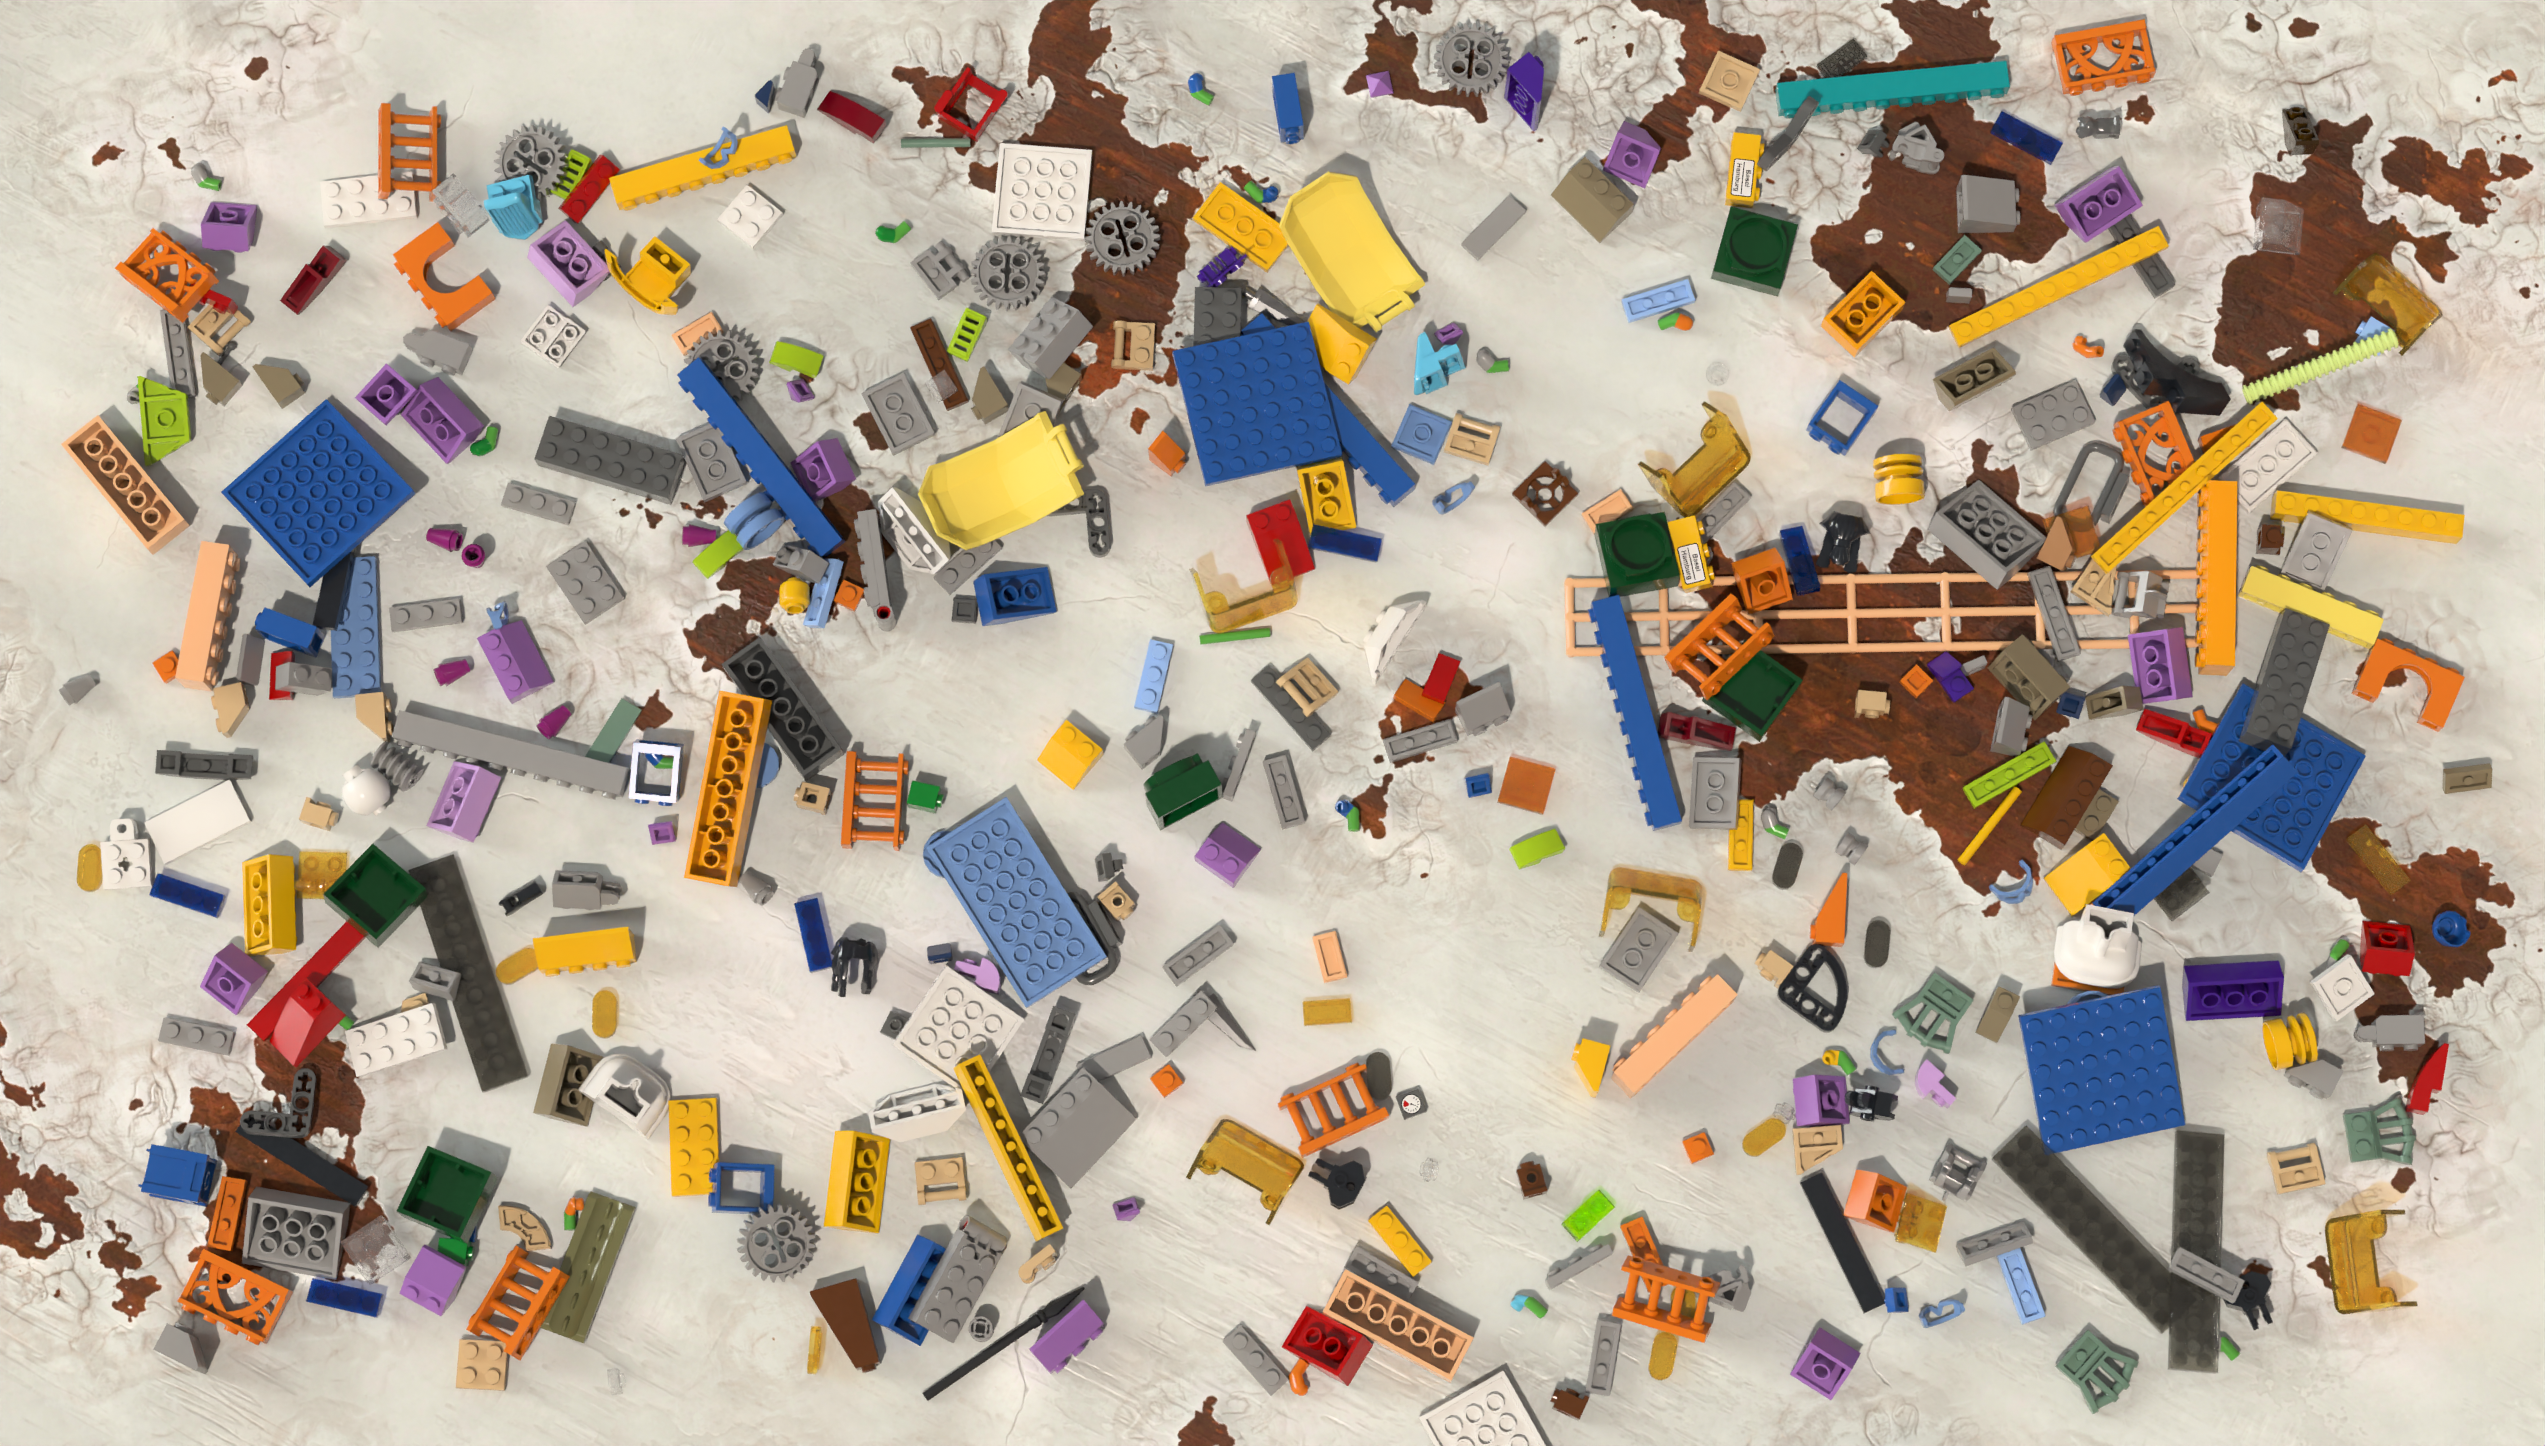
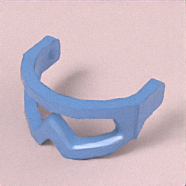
M724 126L721 129L723 133L716 146L704 158L700 157L698 160L711 169L721 168L729 162L728 154H735L738 141L736 135ZM725 138H730L732 140L730 149H721L722 160L713 163L710 158L720 149Z
M1471 481L1457 484L1447 489L1445 496L1438 495L1432 500V505L1439 514H1446L1464 502L1471 495L1475 486ZM1461 488L1463 496L1445 508L1440 500L1450 503L1451 493Z
M505 601L495 605V610L498 611H493L490 607L486 609L495 630L501 629L504 625L508 624L509 611ZM504 611V619H500Z
M2023 860L2019 861V865L2026 871L2027 878L2020 889L2012 892L1999 891L1992 884L1989 886L1990 891L1999 900L2008 904H2018L2023 902L2024 898L2032 893L2033 878L2031 868Z
M1896 1030L1882 1032L1874 1040L1870 1048V1058L1873 1065L1880 1072L1888 1075L1903 1074L1904 1069L1892 1070L1885 1066L1877 1056V1048L1883 1037L1895 1035Z
M1949 1299L1940 1301L1937 1309L1931 1305L1924 1308L1918 1316L1923 1328H1929L1958 1317L1965 1311V1308L1959 1300ZM1953 1304V1314L1932 1322H1928L1925 1314L1932 1311L1936 1315L1941 1316L1943 1307Z

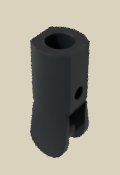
M533 881L501 900L499 905L504 907L505 915L510 916L541 896L543 892L536 881ZM518 898L520 903L514 906L511 901Z

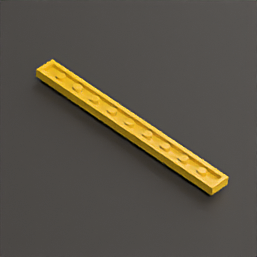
M2159 226L1963 318L1949 325L1948 328L1958 348L2166 250L2169 245Z
M2260 402L2099 548L2091 558L2106 574L2109 573L2278 418L2263 402Z

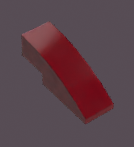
M832 91L828 92L817 108L822 114L852 133L861 135L873 144L887 126L885 119Z
M323 245L311 263L305 264L280 301L299 315L325 289L347 259L332 247Z
M1666 712L1660 716L1657 733L1659 738L1731 751L1736 727L1694 716L1686 717Z

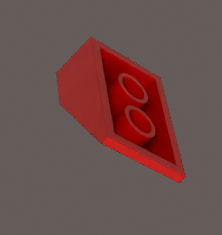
M1290 499L1246 515L1247 525L1271 586L1315 570Z
M306 978L289 996L269 1042L294 1067H297L346 1015Z
M1306 1306L1283 1343L1282 1348L1329 1377L1349 1386L1373 1345L1362 1334Z

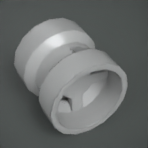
M1827 778L1813 796L1818 800H1826V807L1832 811L1846 794V791L1842 788L1835 789L1834 782Z
M1848 833L1835 852L1840 856L1845 855L1849 862L1855 865L1868 845L1856 841L1855 836Z
M979 1316L970 1322L969 1333L975 1341L986 1342L993 1336L994 1327L989 1319Z

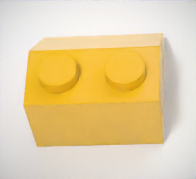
M1066 720L1051 737L1037 761L1074 790L1104 754L1101 747Z
M1582 1038L1581 1044L1576 1043L1571 1060L1576 1061L1574 1068L1591 1097L1596 1098L1610 1045Z

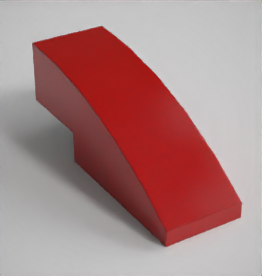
M2144 709L2136 728L2137 732L2197 758L2201 757L2213 736L2212 733L2191 727L2187 722L2148 709Z
M2444 1043L2439 1046L2421 1067L2408 1094L2405 1106L2406 1112L2420 1115L2428 1113L2431 1093L2437 1094L2442 1091L2449 1044Z

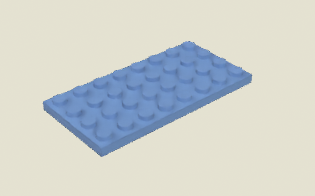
M1007 797L926 847L1026 1008L1107 958Z

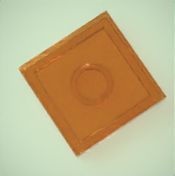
M2357 404L2341 448L2386 464L2402 420Z
M2089 506L2043 519L2047 536L2057 516H2062L2066 519L2076 548L2074 553L2077 556L2076 559L2093 554L2101 548Z
M1510 757L1497 803L1543 815L1555 769Z

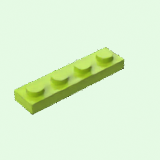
M2044 741L1969 783L1962 789L1975 809L2055 764L2057 761Z

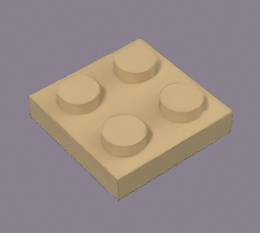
M1718 51L1699 90V94L1741 112L1760 69Z
M459 1339L456 1388L505 1391L508 1353L504 1352L506 1344L502 1341Z

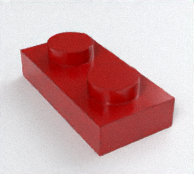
M210 289L197 302L204 306L206 303L210 304L214 310L222 314L228 312L234 315L238 309V306L231 298Z

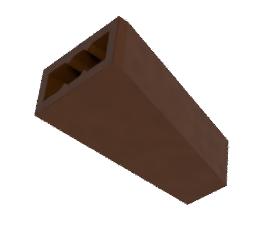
M857 1278L810 1291L812 1299L857 1370L862 1369L863 1373L876 1370V1365L881 1364Z

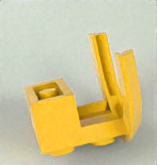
M654 236L641 250L640 260L624 275L618 266L617 257L607 249L604 250L611 275L630 296L655 313L664 315H676L678 313V305L669 298L690 276V263Z

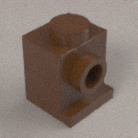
M2262 524L2257 530L2256 554L2280 555V549L2284 544V533H2281V526Z
M1534 1161L1520 1164L1521 1169H1517L1516 1174L1523 1200L1547 1194L1548 1190L1540 1164L1535 1165ZM1529 1174L1535 1175L1536 1181L1529 1182L1527 1176Z
M1556 1388L1550 1402L1554 1403L1553 1410L1579 1421L1589 1397L1585 1395L1581 1399L1578 1398L1580 1393L1567 1388L1566 1391Z

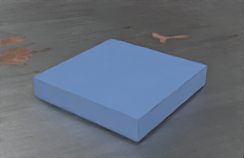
M1409 404L1391 448L1435 465L1451 428L1452 421Z

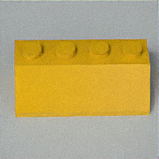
M269 854L242 862L245 954L248 956L295 951L297 936L293 856Z
M629 927L533 938L538 969L542 974L545 973L547 977L558 976L560 971H569L570 974L582 973L585 968H593L594 971L606 970L609 965L625 968L630 967L631 963L637 962L634 934Z
M835 1131L824 1227L879 1233L890 1143L889 1138L858 1131Z

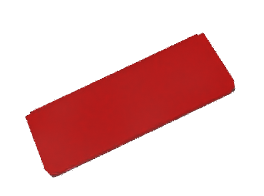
M293 651L271 653L269 700H293L294 692L275 690L276 666L288 662L295 663V653Z

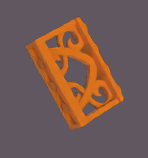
M2145 19L2054 35L2051 42L2063 94L2070 93V96L2082 94L2083 91L2091 89L2093 92H2098L2106 89L2108 86L2115 85L2116 88L2127 86L2130 82L2137 81L2138 84L2151 81L2156 73L2147 37ZM2136 36L2139 37L2142 51L2132 49L2134 37ZM2119 40L2120 45L2117 47L2124 46V48L2119 49L2112 46V41ZM2098 43H2103L2112 53L2121 54L2119 60L2109 71L2102 70L2087 61L2095 54ZM2088 45L2091 51L2082 56L2086 52L2082 49V46ZM2064 49H2067L2073 59L2067 65L2063 54ZM2130 55L2139 56L2144 61V67L2141 70H2132L2130 68L2131 64L2138 65L2135 59L2129 58ZM2078 64L2080 67L2076 70L2075 75L2081 73L2084 79L2073 81L2069 77L2068 72L2071 67Z
M152 228L150 235L124 263L120 262L115 269L126 281L183 323L189 317L187 313L214 284H218L219 280L214 276L216 271L209 264L205 263L202 265L201 259L193 252L187 254V249L178 241L175 243L171 242L173 239L165 231L162 230L159 233ZM158 245L164 247L160 253L155 249ZM154 251L155 258L151 259L150 254ZM178 264V282H165L155 288L160 278L158 267ZM153 270V277L151 279H146L148 275H152L150 271ZM195 274H201L202 276L198 282L196 279H193ZM188 283H189V284L196 283V284H195L194 286H192V287L187 286ZM171 288V292L166 294V290Z
M2169 401L2113 424L2115 428L2112 430L2116 441L2120 442L2123 447V459L2131 466L2133 471L2131 472L2132 480L2135 485H2139L2142 492L2140 499L2145 507L2157 497L2152 492L2151 487L2153 484H2157L2160 491L2164 486V481L2168 482L2169 486L2195 462ZM2156 413L2160 417L2151 427L2141 420ZM2132 424L2142 426L2146 433L2144 435L2141 431L2136 430L2134 432L2137 434V439L2132 440L2128 436V428ZM2157 433L2158 436L2161 438V434L2166 433L2168 435V440L2166 442H2162L2156 437L2155 434ZM2151 440L2163 448L2173 447L2175 453L2167 460L2166 472L2157 470L2145 462L2146 451ZM2134 447H2138L2137 454L2134 450ZM2176 461L2180 464V469L2176 470L2173 468L2174 474H2172L2171 464ZM2145 474L2151 476V478L2147 480Z
M203 1249L177 1302L183 1304L181 1309L193 1315L196 1311L205 1314L203 1319L216 1325L217 1321L225 1324L224 1329L235 1335L239 1331L246 1334V1340L259 1346L260 1342L267 1344L269 1341V1337L288 1300H290L293 1291ZM210 1262L209 1281H199L207 1263ZM224 1274H229L231 1276V1281L229 1283H218V1280L224 1281ZM242 1278L245 1279L244 1294L252 1305L240 1310L227 1312L222 1303L219 1289L232 1288ZM200 1286H209V1291H203L199 1294L206 1297L205 1302L196 1303L193 1299V1291ZM253 1288L260 1290L259 1294L255 1296L259 1299L258 1301H255L250 1294ZM276 1295H279L280 1298L270 1315L264 1307ZM213 1304L218 1315L206 1309ZM261 1311L265 1316L266 1324L260 1330H253L249 1325L250 1321L254 1319L259 1324V1317L255 1313ZM243 1318V1319H242V1325H243V1327H241V1326H239V1325H237V1324H235V1323H233V1322H231V1321H229V1320H237V1319Z

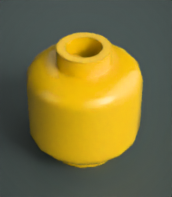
M793 577L780 585L779 604L786 612L799 614L809 606L810 587L800 578Z

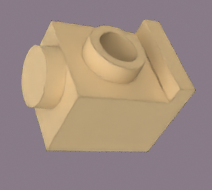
M1858 690L1856 693L1854 718H1859L1861 714H1865L1867 718H1879V715L1889 714L1890 700L1886 699L1887 692Z
M802 782L801 788H796L794 801H797L796 805L798 808L826 815L832 792L830 788ZM812 795L817 797L814 803L808 802V798Z
M306 797L299 820L304 824L330 831L331 827L336 825L339 813L330 809L331 805L319 801L315 804L311 798Z
M1116 881L1098 896V901L1116 921L1121 918L1125 920L1134 912L1132 909L1135 907L1134 902ZM1120 898L1122 904L1115 906L1113 904L1114 899Z
M1771 949L1767 955L1762 952L1754 963L1761 970L1760 975L1770 982L1772 979L1776 981L1774 986L1777 989L1794 967Z

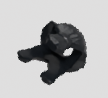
M1833 511L1826 519L1819 523L1827 531L1816 565L1821 568H1828L1830 558L1833 564L1844 566V571L1848 573L1856 572L1860 537L1870 534V531L1862 517Z
M841 937L831 951V954L834 955L831 967L833 971L831 991L837 992L839 985L838 996L846 997L849 960L862 959L864 969L861 993L870 994L872 991L873 969L878 962V951L875 944L862 938L849 940L847 937Z

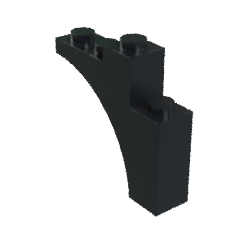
M2134 329L2124 343L2123 347L2137 370L2134 380L2142 394L2166 396L2175 413L2220 416L2230 402L2231 398L2222 383L2200 378L2178 367L2150 343L2142 330Z

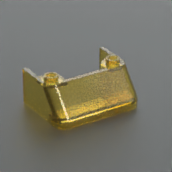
M2373 253L2360 263L2333 292L2337 296L2343 291L2345 297L2351 301L2363 299L2396 330L2395 334L2399 346L2403 348L2399 352L2401 356L2410 350L2443 316L2438 306L2378 253Z
M1705 401L1701 405L1710 420L1703 426L1700 434L1704 445L1672 474L1666 468H1660L1655 471L1642 461L1638 463L1652 488L1684 518L1696 516L1749 465L1751 459L1748 449L1728 416Z
M1278 538L1273 541L1282 567L1275 569L1270 576L1272 590L1228 605L1226 597L1219 591L1205 594L1198 572L1194 568L1189 569L1208 626L1212 631L1224 633L1287 611L1297 604L1298 595L1294 576L1283 543Z
M1622 867L1613 869L1608 876L1599 937H1603L1605 934L1609 909H1624L1629 904L1632 894L1678 902L1677 914L1679 918L1692 923L1688 952H1693L1696 945L1701 913L1702 887L1700 883L1693 879Z
M1223 1119L1199 1150L1186 1178L1191 1179L1197 1169H1200L1207 1175L1218 1174L1222 1169L1262 1192L1260 1202L1265 1209L1271 1211L1266 1221V1224L1270 1225L1300 1177L1304 1164L1299 1158L1229 1119Z
M2376 1210L2331 1218L2327 1221L2325 1237L2334 1305L2339 1313L2358 1314L2418 1306L2417 1301L2397 1302L2395 1291L2391 1287H2380L2374 1239H2380L2385 1236L2387 1232L2386 1218L2405 1215V1210Z

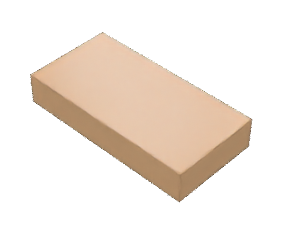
M710 312L672 334V338L683 356L688 354L687 350H695L693 342L701 344L700 336L707 340L709 339L708 332H711L713 337H717L718 330L722 334L724 332L713 313Z
M1620 489L1583 512L1581 516L1594 534L1596 524L1616 521L1633 511L1634 508Z
M1336 931L1313 936L1312 939L1324 983L1347 978Z

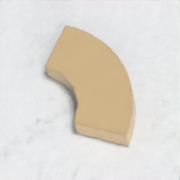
M498 1206L500 1230L511 1231L517 1234L523 1240L527 1252L551 1249L550 1239L545 1228L533 1215L517 1207Z

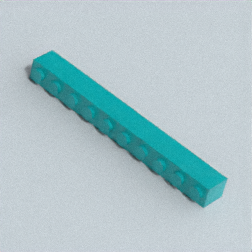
M2007 61L1782 82L1777 83L1775 94L1778 116L1794 118L1800 106L1809 96L1819 102L1812 115L1817 116L1821 112L1839 114L1844 112V110L1853 109L1855 112H1861L1871 107L1882 110L1889 108L1891 105L1909 107L1913 103L1931 105L1936 103V101L1943 100L1946 103H1953L1963 98H1968L1970 101L1979 100L1984 96L2001 98L2004 94L2008 93L2010 83Z

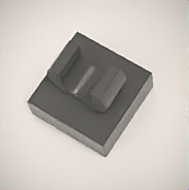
M1868 130L1857 149L1862 154L1882 157L1883 154L1878 149L1880 146L1883 148L1889 147L1888 142L1885 141L1887 135L1882 130Z
M1103 853L1095 858L1099 882L1110 880L1115 876V872L1123 869L1122 859L1112 860L1111 853Z

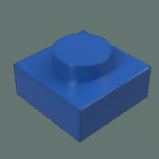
M1892 1287L1885 1289L1887 1313L1909 1312L1906 1288Z

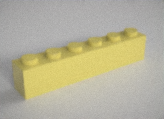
M2259 565L2249 568L2238 594V597L2280 614L2287 608L2330 625L2328 633L2367 649H2370L2375 644L2384 621L2374 611L2360 610L2352 602L2338 601L2330 593H2318L2313 591V588L2307 584H2296L2291 582L2289 577L2282 574L2276 576L2269 573L2267 568Z

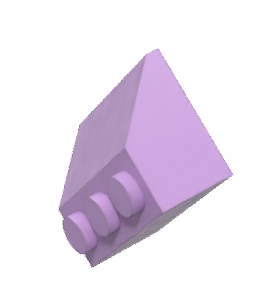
M566 220L533 242L529 248L527 258L572 307L590 296L610 273L607 264Z
M454 761L426 826L460 840L474 843L475 838L480 832L483 819L489 811L492 798L498 790L501 777L482 767Z

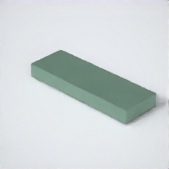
M621 698L585 757L610 763L639 718L642 710Z

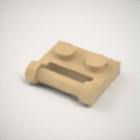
M209 304L192 321L188 329L219 356L231 339L251 322L238 309L234 315L228 312L222 314L214 310L213 306ZM234 316L237 321L215 343L211 338Z
M1114 321L1115 345L1111 368L1153 371L1155 323ZM1124 331H1131L1130 360H1123Z
M1456 413L1444 453L1488 466L1501 426L1483 424L1464 418L1462 414ZM1459 426L1488 434L1490 438L1487 440L1458 431Z
M1308 657L1276 681L1280 688L1284 687L1300 705L1307 718L1338 694L1337 689ZM1294 679L1314 702L1310 704L1290 680Z
M2315 1143L2307 1144L2306 1147L2278 1153L2275 1151L2267 1152V1159L2271 1167L2277 1195L2326 1184ZM2309 1156L2311 1161L2310 1163L2282 1169L2279 1166V1162Z
M962 1157L915 1162L918 1205H926V1202L941 1200H967ZM958 1183V1189L925 1193V1186Z
M1050 1244L1019 1268L1018 1274L1024 1283H1032L1035 1279V1274L1043 1268L1046 1271L1056 1263L1057 1253Z

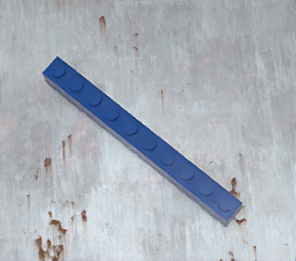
M1261 313L1241 330V336L1276 328ZM1325 384L1341 451L1349 457L1347 459L1349 464L1355 470L1359 468L1364 474L1363 479L1370 487L1375 486L1380 492L1378 495L1385 504L1390 503L1395 507L1415 490V483Z
M698 357L678 373L677 376L681 380L678 383L686 393L690 391L695 397L693 403L700 411L705 410L710 416L707 418L708 422L715 430L717 428L721 430L724 434L721 438L729 448L732 446L738 452L735 456L743 466L747 464L752 470L750 473L751 477L757 484L762 483L767 489L764 491L771 502L776 500L781 507L779 509L781 515L787 521L790 519L794 523L795 527H793L795 533L801 539L805 537L809 542L807 548L821 558H826L846 542L706 362Z
M1616 595L1593 601L1590 605L1591 609H1588L1590 622H1595L1597 631L1594 632L1597 646L1601 645L1604 653L1600 654L1603 668L1607 667L1610 676L1606 677L1609 690H1614L1616 699H1613L1615 712H1620L1622 721L1619 722L1622 736H1627L1629 743L1625 745L1628 758H1633L1635 767H1631L1634 780H1639L1641 789L1638 790L1641 804L1645 803L1647 812L1644 813L1647 826H1652L1653 831L1679 825L1682 819L1620 597Z
M2271 745L2093 902V905L2134 913L2135 916L2296 775L2298 771L2274 745Z

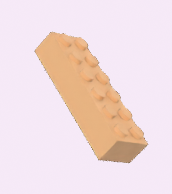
M99 415L61 444L152 555L190 526Z
M201 541L175 676L185 688L213 692L214 685L218 684L219 672L217 671L218 662L221 663L223 658L221 645L222 640L226 639L228 631L225 623L226 618L230 617L232 611V604L229 602L231 594H234L236 589L235 572H238L240 568V558H238L237 553L231 546L227 544Z
M1718 974L1714 978L1708 976L1700 984L1699 992L1696 995L1694 992H1691L1682 1001V1008L1679 1011L1676 1008L1673 1009L1665 1017V1024L1662 1027L1659 1024L1656 1025L1646 1037L1648 1040L1645 1043L1642 1041L1638 1042L1629 1053L1631 1056L1627 1060L1623 1057L1613 1066L1612 1071L1614 1073L1611 1079L1630 1099L1734 1002L1738 994Z
M1346 1269L1322 1312L1323 1315L1362 1334L1367 1339L1450 1383L1474 1339L1472 1336Z

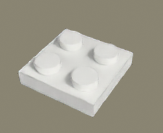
M746 185L717 220L754 250L783 216V213L750 186Z
M2348 954L2310 981L2328 1013L2335 1021L2340 1020L2374 995L2373 990L2354 959Z

